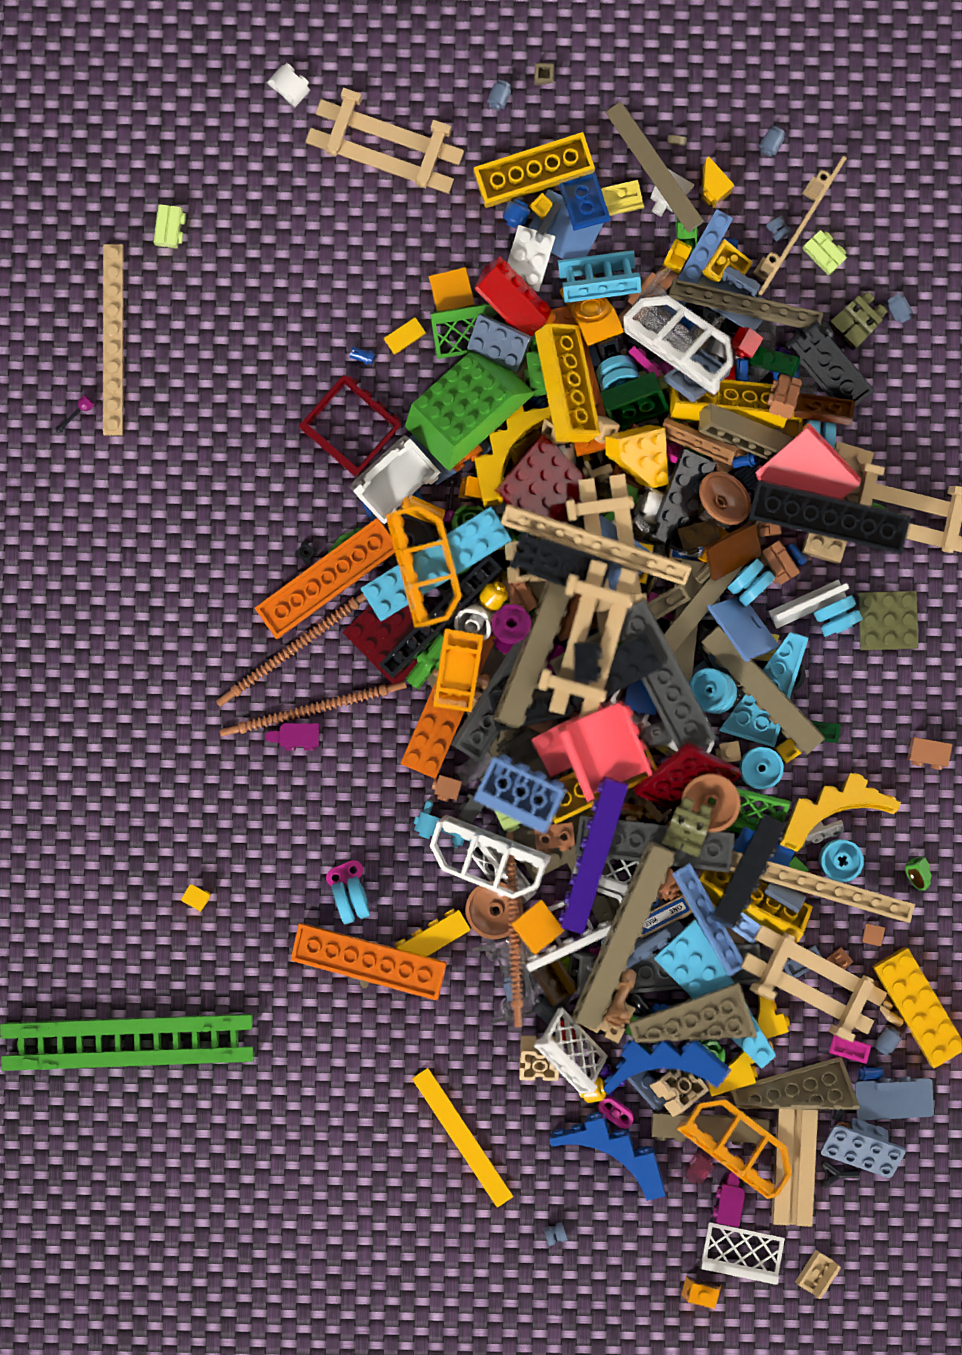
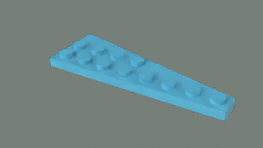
M696 919L654 956V959L692 998L734 984L732 978L726 974ZM748 1008L758 1038L740 1037L733 1040L762 1069L776 1056V1053Z

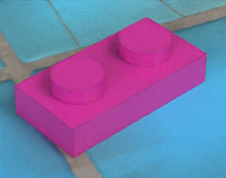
M634 346L628 352V355L647 374L655 372L657 379L660 377V367L654 361L650 362L646 358L647 354L640 347L637 349Z

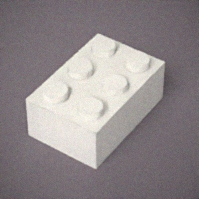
M519 225L508 263L523 278L527 285L539 294L555 242V236L546 234L542 242L539 243L535 241L537 230Z

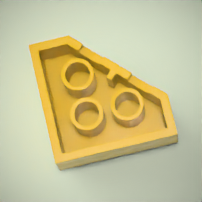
M650 424L605 436L606 455L619 464L618 466L627 474H630L638 484L652 488L668 484L666 434L664 427Z

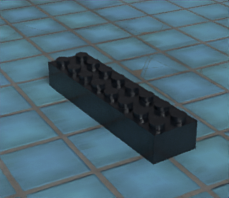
M758 480L749 519L901 555L912 518L909 514L763 480Z

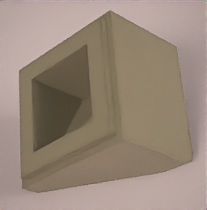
M535 63L534 85L553 83L554 63Z

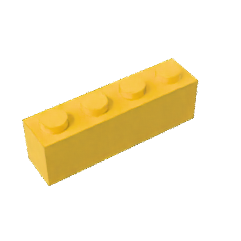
M453 908L444 914L445 918L439 921L436 918L428 923L429 927L422 931L420 928L411 934L412 938L407 941L403 938L395 943V948L427 957L467 933L471 928L459 909L455 911Z

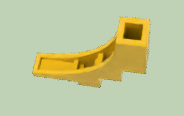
M522 405L506 420L508 430H496L489 435L493 455L484 454L474 458L484 508L503 504V498L495 489L504 479L508 462L511 459L509 448L533 429L542 428L544 419H552L549 406L541 409L532 408L524 412Z
M850 773L845 778L841 792L836 787L824 786L820 790L815 805L809 799L799 798L797 800L780 845L797 852L814 826L836 812L854 808H870L894 814L899 809L901 802L897 801L893 796L880 794L875 788H867L868 780L858 773Z
M758 994L756 1021L766 1038L789 1032L790 1022L788 1016H784L782 1012L775 1013L777 1010L775 1000L764 998ZM742 1049L726 1064L732 1071L717 1088L707 1082L710 1095H718L756 1083L755 1077H758L755 1066L750 1065L756 1062Z

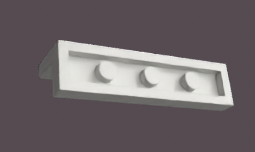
M477 842L476 847H479L482 851L483 857L479 856L474 850L472 858L488 879L495 881L503 854L497 852L493 847H484ZM488 863L493 865L495 872L488 868ZM517 867V870H515V873L518 874L515 876L518 879L516 881V884H518L516 889L520 890L531 884ZM504 869L501 879H503L506 882V884H508V882L506 881V879H508V876H506V873H508V871ZM534 889L520 895L522 903L524 904L537 893Z

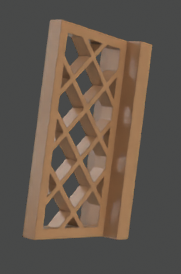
M669 413L662 426L665 428L667 439L731 465L738 447L690 428L696 425L699 430V421L686 422L685 420H680L681 423L671 420Z

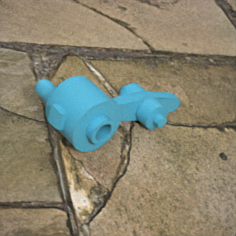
M432 800L426 801L423 812L420 811L419 816H415L413 822L416 824L414 830L420 832L419 836L427 839L433 836L437 822L441 819L430 815L433 807ZM441 828L440 832L453 836L451 843H454L453 847L463 846L466 839L462 838L460 834L455 832L448 833Z

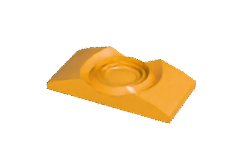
M562 288V289H559V290H560V294L562 295V297H563V299H564L563 288ZM607 297L566 303L573 319L579 325L580 332L588 346L623 333L619 318Z
M445 629L435 683L433 706L472 712L484 635Z

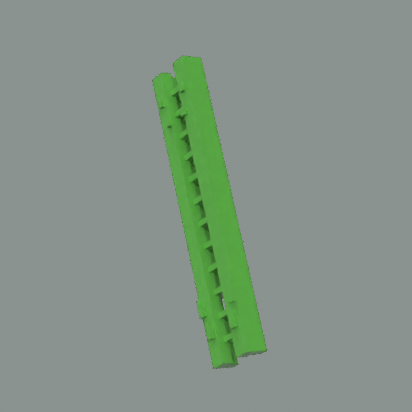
M253 1013L3 1022L0 1024L1 1039L18 1038L17 1051L19 1055H2V1071L253 1062L255 1059L253 1046L239 1047L238 1030L253 1029ZM230 1030L231 1047H220L219 1031ZM201 1031H211V1048H200ZM181 1032H192V1048L181 1049ZM153 1033L154 1050H141V1034ZM162 1033L173 1034V1049H162ZM122 1034H134L135 1050L122 1051ZM96 1035V1052H84L83 1036ZM103 1035H115V1051H103ZM64 1036H76V1053H65ZM38 1037V1054H26V1038ZM45 1037H57L58 1053H45Z

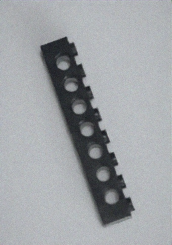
M488 555L459 584L461 598L450 618L445 621L414 628L379 665L392 678L396 679L455 620L457 614L468 607L480 595L484 587L489 582H493L505 570ZM454 591L428 615V621L443 617L455 596Z

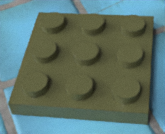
M916 591L858 593V609L863 620L859 621L860 650L919 648Z

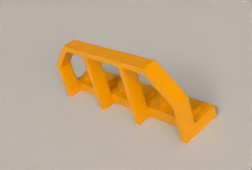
M420 506L386 514L415 628L448 620L461 598V592L442 520ZM417 511L436 523L440 541L408 549V537L403 532L402 526L404 523L400 514ZM442 545L449 575L418 583L417 573L413 571V557L410 552ZM450 579L455 596L443 617L428 621V614L422 606L423 595L418 590V587Z
M727 1100L697 1104L686 1121L680 1122L676 1128L767 1199L778 1197L792 1175L787 1146ZM722 1105L733 1113L735 1117L717 1144L713 1141L711 1135L697 1129L698 1126L693 1121L702 1108ZM740 1119L763 1136L745 1165L741 1158L732 1156L724 1146ZM767 1141L780 1149L784 1176L776 1189L772 1182L762 1179L758 1176L759 1173L751 1168Z

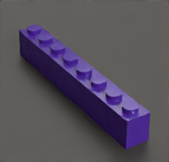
M605 777L604 781L600 780L597 789V792H600L598 800L594 799L591 809L594 811L593 818L588 819L586 829H589L587 837L583 836L580 846L583 848L581 855L577 856L575 866L578 868L576 874L572 873L569 884L572 885V888L565 895L564 903H567L565 911L561 910L558 921L561 922V928L584 934L628 788L626 782Z

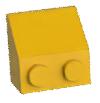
M708 157L703 166L701 194L703 196L702 200L708 206L711 205L715 208L731 194L734 184L713 160Z

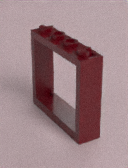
M343 375L298 427L357 478L397 434L402 425L400 424L401 420L394 413L390 415L385 411L387 407L379 400L376 403L371 399L373 395L367 389L361 390L357 386L358 382L351 376L347 378ZM345 385L393 426L358 468L310 427L312 422Z

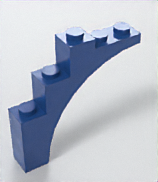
M629 1039L623 1046L624 1052L621 1054L625 1059L616 1067L618 1069L616 1074H611L605 1080L607 1085L603 1090L610 1094L629 1077L646 1070L658 1068L690 1072L705 1079L717 1088L732 1070L698 1040L692 1043L689 1041L683 1047V1053L669 1040L658 1041L652 1048L653 1052L643 1042H635Z
M590 1113L585 1118V1125L576 1124L566 1130L559 1128L550 1134L551 1147L566 1144L583 1145L598 1149L617 1159L634 1175L647 1201L665 1197L666 1188L654 1147L644 1146L635 1151L630 1131L618 1129L613 1134H610L604 1113Z

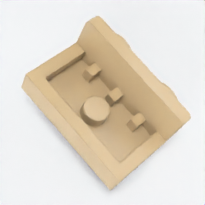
M815 1250L795 1283L821 1299L833 1279L837 1276L841 1266L828 1256Z

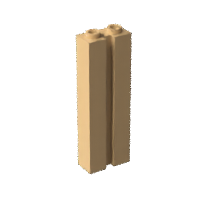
M777 1109L776 1139L787 1146L792 1175L779 1196L772 1199L771 1221L774 1225L812 1226L817 1109ZM775 1146L773 1184L776 1189L784 1176L780 1149Z

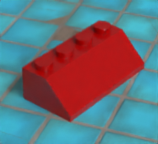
M500 256L483 268L474 288L511 327L531 337L548 320L552 310L537 295L536 291L530 288L523 278L511 268L510 264Z

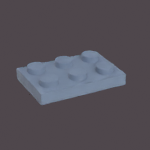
M480 313L467 349L515 372H519L532 337L488 315Z
M703 349L701 354H695L689 358L694 362L700 363L709 373L716 374L724 366ZM674 368L665 375L664 381L692 402H695L708 392L707 389L677 368ZM729 369V370L726 372V374L720 379V382H721L723 379H725L727 376H729L730 369Z

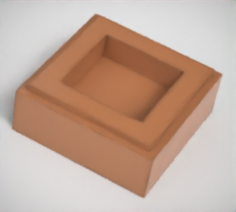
M865 923L861 942L881 946L885 927Z

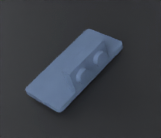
M729 266L724 270L723 277L719 282L711 281L703 275L696 283L764 299L758 296L760 284L754 279L741 274L739 270ZM711 308L739 326L748 327L754 331L763 321V319Z
M659 901L656 906H651L650 910L653 911L665 905V901ZM679 920L643 939L637 937L634 943V952L627 959L626 969H629L642 959H648L653 955L652 952L658 948L660 950L669 944L668 941L676 937L684 929ZM605 938L601 940V945H603Z
M900 1076L899 1079L891 1080V1077H880L879 1080L857 1081L855 1083V1095L860 1109H856L858 1120L932 1117L934 1115L933 1086L930 1078L911 1079L910 1076Z
M855 1118L851 1119L849 1128L838 1124L834 1125L821 1148V1154L826 1157L887 1178L893 1176L906 1153L904 1147L889 1142L888 1130Z

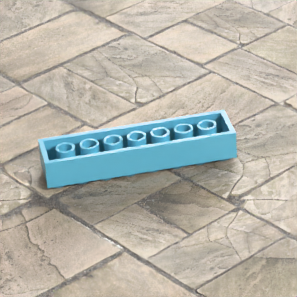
M494 506L446 535L456 575L514 539L507 527L501 524L502 519ZM442 545L423 549L412 556L413 571L417 573L418 583L449 575ZM399 565L360 588L380 621L385 620L409 605ZM447 580L420 586L418 590L422 592V595H425Z

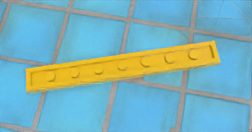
M429 1068L412 1078L413 1082L496 1207L513 1197L512 1193Z

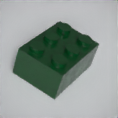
M655 372L645 374L600 392L609 418L620 425L618 431L629 427L630 423L637 424L670 411Z

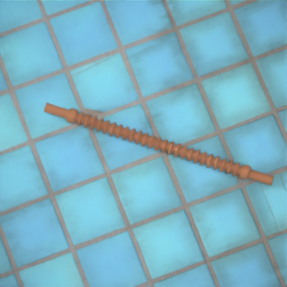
M362 593L355 599L351 598L348 604L344 603L343 608L340 606L339 611L335 610V614L331 613V617L327 616V620H322V623H318L317 627L313 626V630L309 629V633L305 632V636H300V639H296L295 643L291 642V646L287 645V649H282V653L278 652V656L274 655V659L270 658L269 662H265L264 666L260 665V669L256 668V672L252 671V675H247V678H243L242 682L238 681V685L234 684L230 691L216 700L217 704L221 707L233 697L240 696L242 694L241 691H246V687L250 688L251 684L255 685L256 680L259 681L260 677L264 678V674L268 675V671L272 672V668H277V665H281L282 661L286 662L285 659H290V655H295L294 652L296 651L299 652V648L303 649L304 645L308 646V642H312L313 638L317 639V635L321 636V632L325 633V629H330V626H334L335 622L339 623V619L343 620V616L347 617V613H352L353 609H358L359 605L366 600L365 595Z
M405 681L390 685L382 684L379 685V688L375 686L374 689L369 688L368 691L364 689V692L359 690L358 693L353 692V695L348 693V696L343 695L342 698L338 696L337 699L333 697L332 700L327 699L326 702L322 700L321 703L316 702L315 705L311 703V706L306 704L304 708L300 706V709L295 707V710L290 709L289 712L285 710L284 713L279 712L278 715L276 713L273 716L269 714L268 717L263 716L262 719L258 717V720L252 719L251 722L247 720V723L242 721L238 725L220 729L219 731L221 737L238 732L243 734L247 730L252 731L253 728L257 730V727L262 729L264 725L268 727V724L273 726V723L278 724L279 721L284 723V720L289 721L290 718L292 720L295 717L299 719L300 716L305 717L306 714L310 716V713L316 714L317 711L321 713V710L326 712V709L331 710L332 707L336 709L337 706L342 707L343 704L347 706L348 703L352 705L353 702L358 703L359 700L363 702V699L369 700L370 697L374 699V696L379 698V695L386 696L389 692L407 687Z
M506 833V838L514 841V833ZM509 854L506 863L508 867L505 869L508 871L506 873V876H508V879H506L508 884L506 886L509 890L516 892L518 891L516 889L518 886L516 881L518 879L515 878L518 875L515 873L517 862H515L514 856ZM507 896L509 898L507 909L510 910L507 912L510 915L508 917V920H510L508 931L511 932L508 934L511 937L509 939V942H511V945H509L511 956L509 958L512 959L510 962L512 964V967H510L512 978L510 980L513 981V984L510 985L513 987L511 990L513 992V995H511L513 998L511 1007L514 1008V1027H522L521 1007H523V1000H521V997L523 995H521V992L523 990L520 989V986H522L520 983L522 980L520 978L522 967L519 966L522 962L519 961L521 958L519 956V953H521L519 947L521 945L518 944L521 940L518 939L519 935L511 925L518 918L517 914H519V911L517 909L519 906H517V903L519 901L516 898L513 899Z

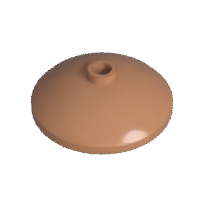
M712 472L702 480L699 488L700 498L703 506L712 517L722 523L732 525L741 523L747 518L751 510V501L747 490L738 479L725 472Z
M705 774L695 778L688 784L682 796V801L685 797L695 800L691 810L699 812L702 803L712 807L710 814L712 818L707 832H718L726 829L735 821L740 810V796L736 787L727 778L716 774ZM714 798L715 804H710L708 799Z
M500 882L499 886L509 889L506 883ZM479 885L469 895L466 903V918L470 927L484 938L501 939L507 937L511 933L508 931L510 928L508 917L510 915L507 914L510 911L507 909L509 898ZM520 896L516 898L519 901L517 903V906H519L517 917L523 914V903ZM496 906L499 908L498 914L493 912V908Z

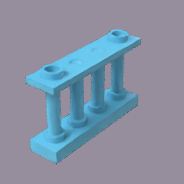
M634 250L558 260L559 277L567 278V282L563 283L565 303L641 293L639 272L632 273L631 269L635 268ZM612 271H624L623 275L613 276ZM596 273H605V277L594 278L593 276ZM574 276H586V280L575 281Z

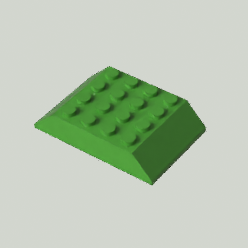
M470 352L412 403L405 427L450 471L535 393L509 368L476 352Z

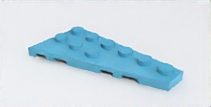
M789 632L762 669L789 699L808 642V637ZM744 694L719 731L775 747L781 726L778 723L775 725L768 718L770 714L765 709L762 711L754 703L756 700L752 695L748 697Z

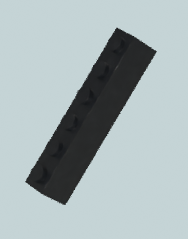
M767 814L760 818L711 916L712 920L729 929L740 925L744 917L741 914L744 908L747 910L752 901L750 896L752 892L757 891L760 885L758 880L761 875L766 873L769 867L766 863L769 857L771 859L774 857L777 851L775 845L777 841L781 842L786 831L783 830L785 827L784 823Z

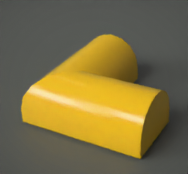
M723 239L702 273L709 280L719 282L727 266L737 269L741 274L745 275L753 262L727 240Z

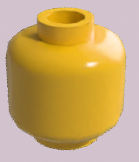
M489 582L479 595L481 605L489 611L499 610L508 598V593L505 590L506 587L500 582Z
M599 1076L594 1082L597 1086L594 1093H579L580 1097L584 1098L587 1103L603 1101L606 1095H608L603 1090L607 1084Z

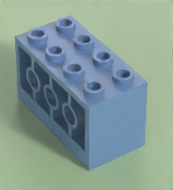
M504 754L493 757L474 800L545 834L549 830L568 790L564 787L565 783L556 779L553 781L546 779L548 775L540 771L534 773L529 770V766L523 763L515 764L511 762L512 758ZM506 778L509 785L503 786L502 780ZM524 787L526 793L522 795L519 788ZM542 795L544 802L539 803L537 796Z

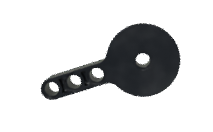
M408 514L402 516L404 523L402 526L403 532L413 540L412 545L407 546L408 549L436 542V538L432 535L433 528L429 523ZM387 523V524H385L384 526H385V528L387 529V531L390 533L389 526H388V523ZM421 550L414 551V552H410V553H411L412 556H413V555H415L416 553L420 552ZM396 553L386 560L393 567L398 565ZM450 579L448 580L450 582L449 589L442 590L439 586L436 587L444 598L453 591Z

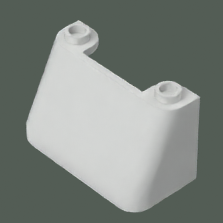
M405 435L358 476L349 487L373 514L385 524L387 522L386 514L397 511L396 509L401 505L405 496L412 495L423 484H433L439 478L438 474L441 472L415 443Z

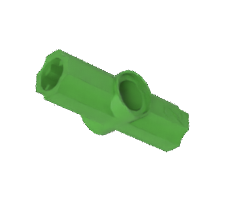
M443 634L436 638L429 649H425L418 656V663L406 677L407 681L417 689L421 688L432 674L434 668L437 670L439 668L438 661L440 659Z

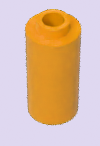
M411 494L408 497L405 496L402 500L401 507L403 509L420 506L441 520L444 518L445 509ZM417 511L406 513L437 527L436 523Z

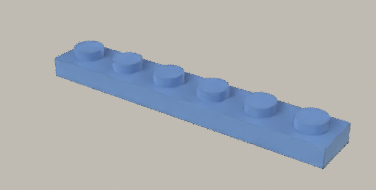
M716 209L677 280L695 284L699 281L704 267L733 220L732 217ZM675 300L682 306L686 304L684 301ZM663 305L660 310L672 318L677 314V311L669 305Z
M687 864L673 872V877L726 974L731 976L741 970L743 959L725 926L711 919L715 908L691 864Z

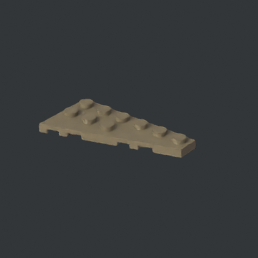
M738 982L628 1023L635 1042L679 1041L683 1039H734L740 1037L758 1038Z
M841 1056L761 1079L754 1084L731 1090L736 1108L860 1109Z

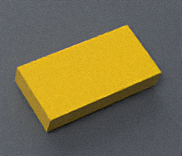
M413 318L386 336L384 341L395 355L424 336L426 332L417 319Z

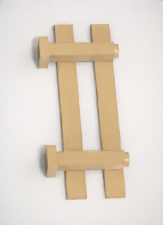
M343 88L341 92V99L343 100L341 106L324 100L320 101L316 115L336 122L331 135L310 128L306 139L307 144L324 149L329 155L336 156L338 154L414 181L419 187L426 188L428 186L449 194L454 179L433 172V168L437 158L457 165L461 162L464 150L443 143L445 136L448 138L450 136V125L433 120L431 124V132H433L431 138L353 111L355 104L360 106L362 96L360 93ZM347 126L425 153L421 167L343 140Z
M842 157L832 175L821 170L816 178L813 176L802 194L815 201L781 258L770 252L767 258L763 257L753 272L754 276L765 282L758 296H762L845 162L846 157Z
M868 463L860 464L859 472L863 473L862 480L850 492L851 494L858 495L857 503L871 506L872 500L875 499L947 517L944 532L910 524L906 539L941 547L943 552H962V536H959L962 523V487L949 486L947 494L952 495L951 502L877 484V477L883 475L885 468Z
M625 474L609 476L612 499L597 501L594 478L579 480L581 503L575 504L574 500L566 501L568 521L577 520L576 516L583 515L585 530L602 536L599 513L614 511L618 541L635 547L630 508H634L633 497H628ZM621 564L622 569L637 573L631 596L634 597L632 606L643 600L647 601L646 593H641L638 570ZM608 576L604 585L606 589H609ZM597 599L594 612H597L599 633L601 635L604 633L612 603Z
M592 560L586 582L578 581L579 576L570 575L565 594L574 596V593H579L582 596L559 677L551 675L553 670L546 668L543 669L538 688L542 690H547L548 687L555 689L549 711L564 715L570 693L585 697L579 718L598 711L600 702L605 701L607 691L604 690L627 607L631 608L634 600L631 593L637 576L636 572L622 569L616 591L601 587L607 567L605 563ZM597 599L612 603L600 647H602V659L598 658V666H602V678H598V682H589V685L574 682V642H585Z
M760 925L754 939L772 948L774 952L768 964L749 953L746 954L741 968L761 978L758 984L752 983L749 990L764 998L774 1000L777 993L772 990L774 986H777L839 1019L838 1025H831L828 1032L849 1042H853L856 1036L851 1033L853 1028L868 1035L874 1020L861 1014L866 1000L878 1006L882 1005L887 992L875 987L872 984L873 979L865 975L861 979L795 943V937L784 933L781 936ZM790 958L852 991L853 993L847 1006L782 972L787 959Z

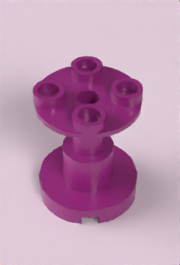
M508 604L493 615L492 636L496 637V639L492 640L495 648L504 654H508L513 644L524 640L530 632V616L521 606Z

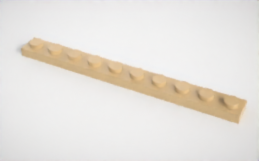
M103 244L104 436H123L122 244Z
M507 504L501 520V524L511 528L523 530L532 535L543 537L682 585L686 584L692 569L691 565Z
M732 851L730 871L735 870L742 853ZM769 861L766 863L769 865L766 873L759 878L910 923L915 904Z

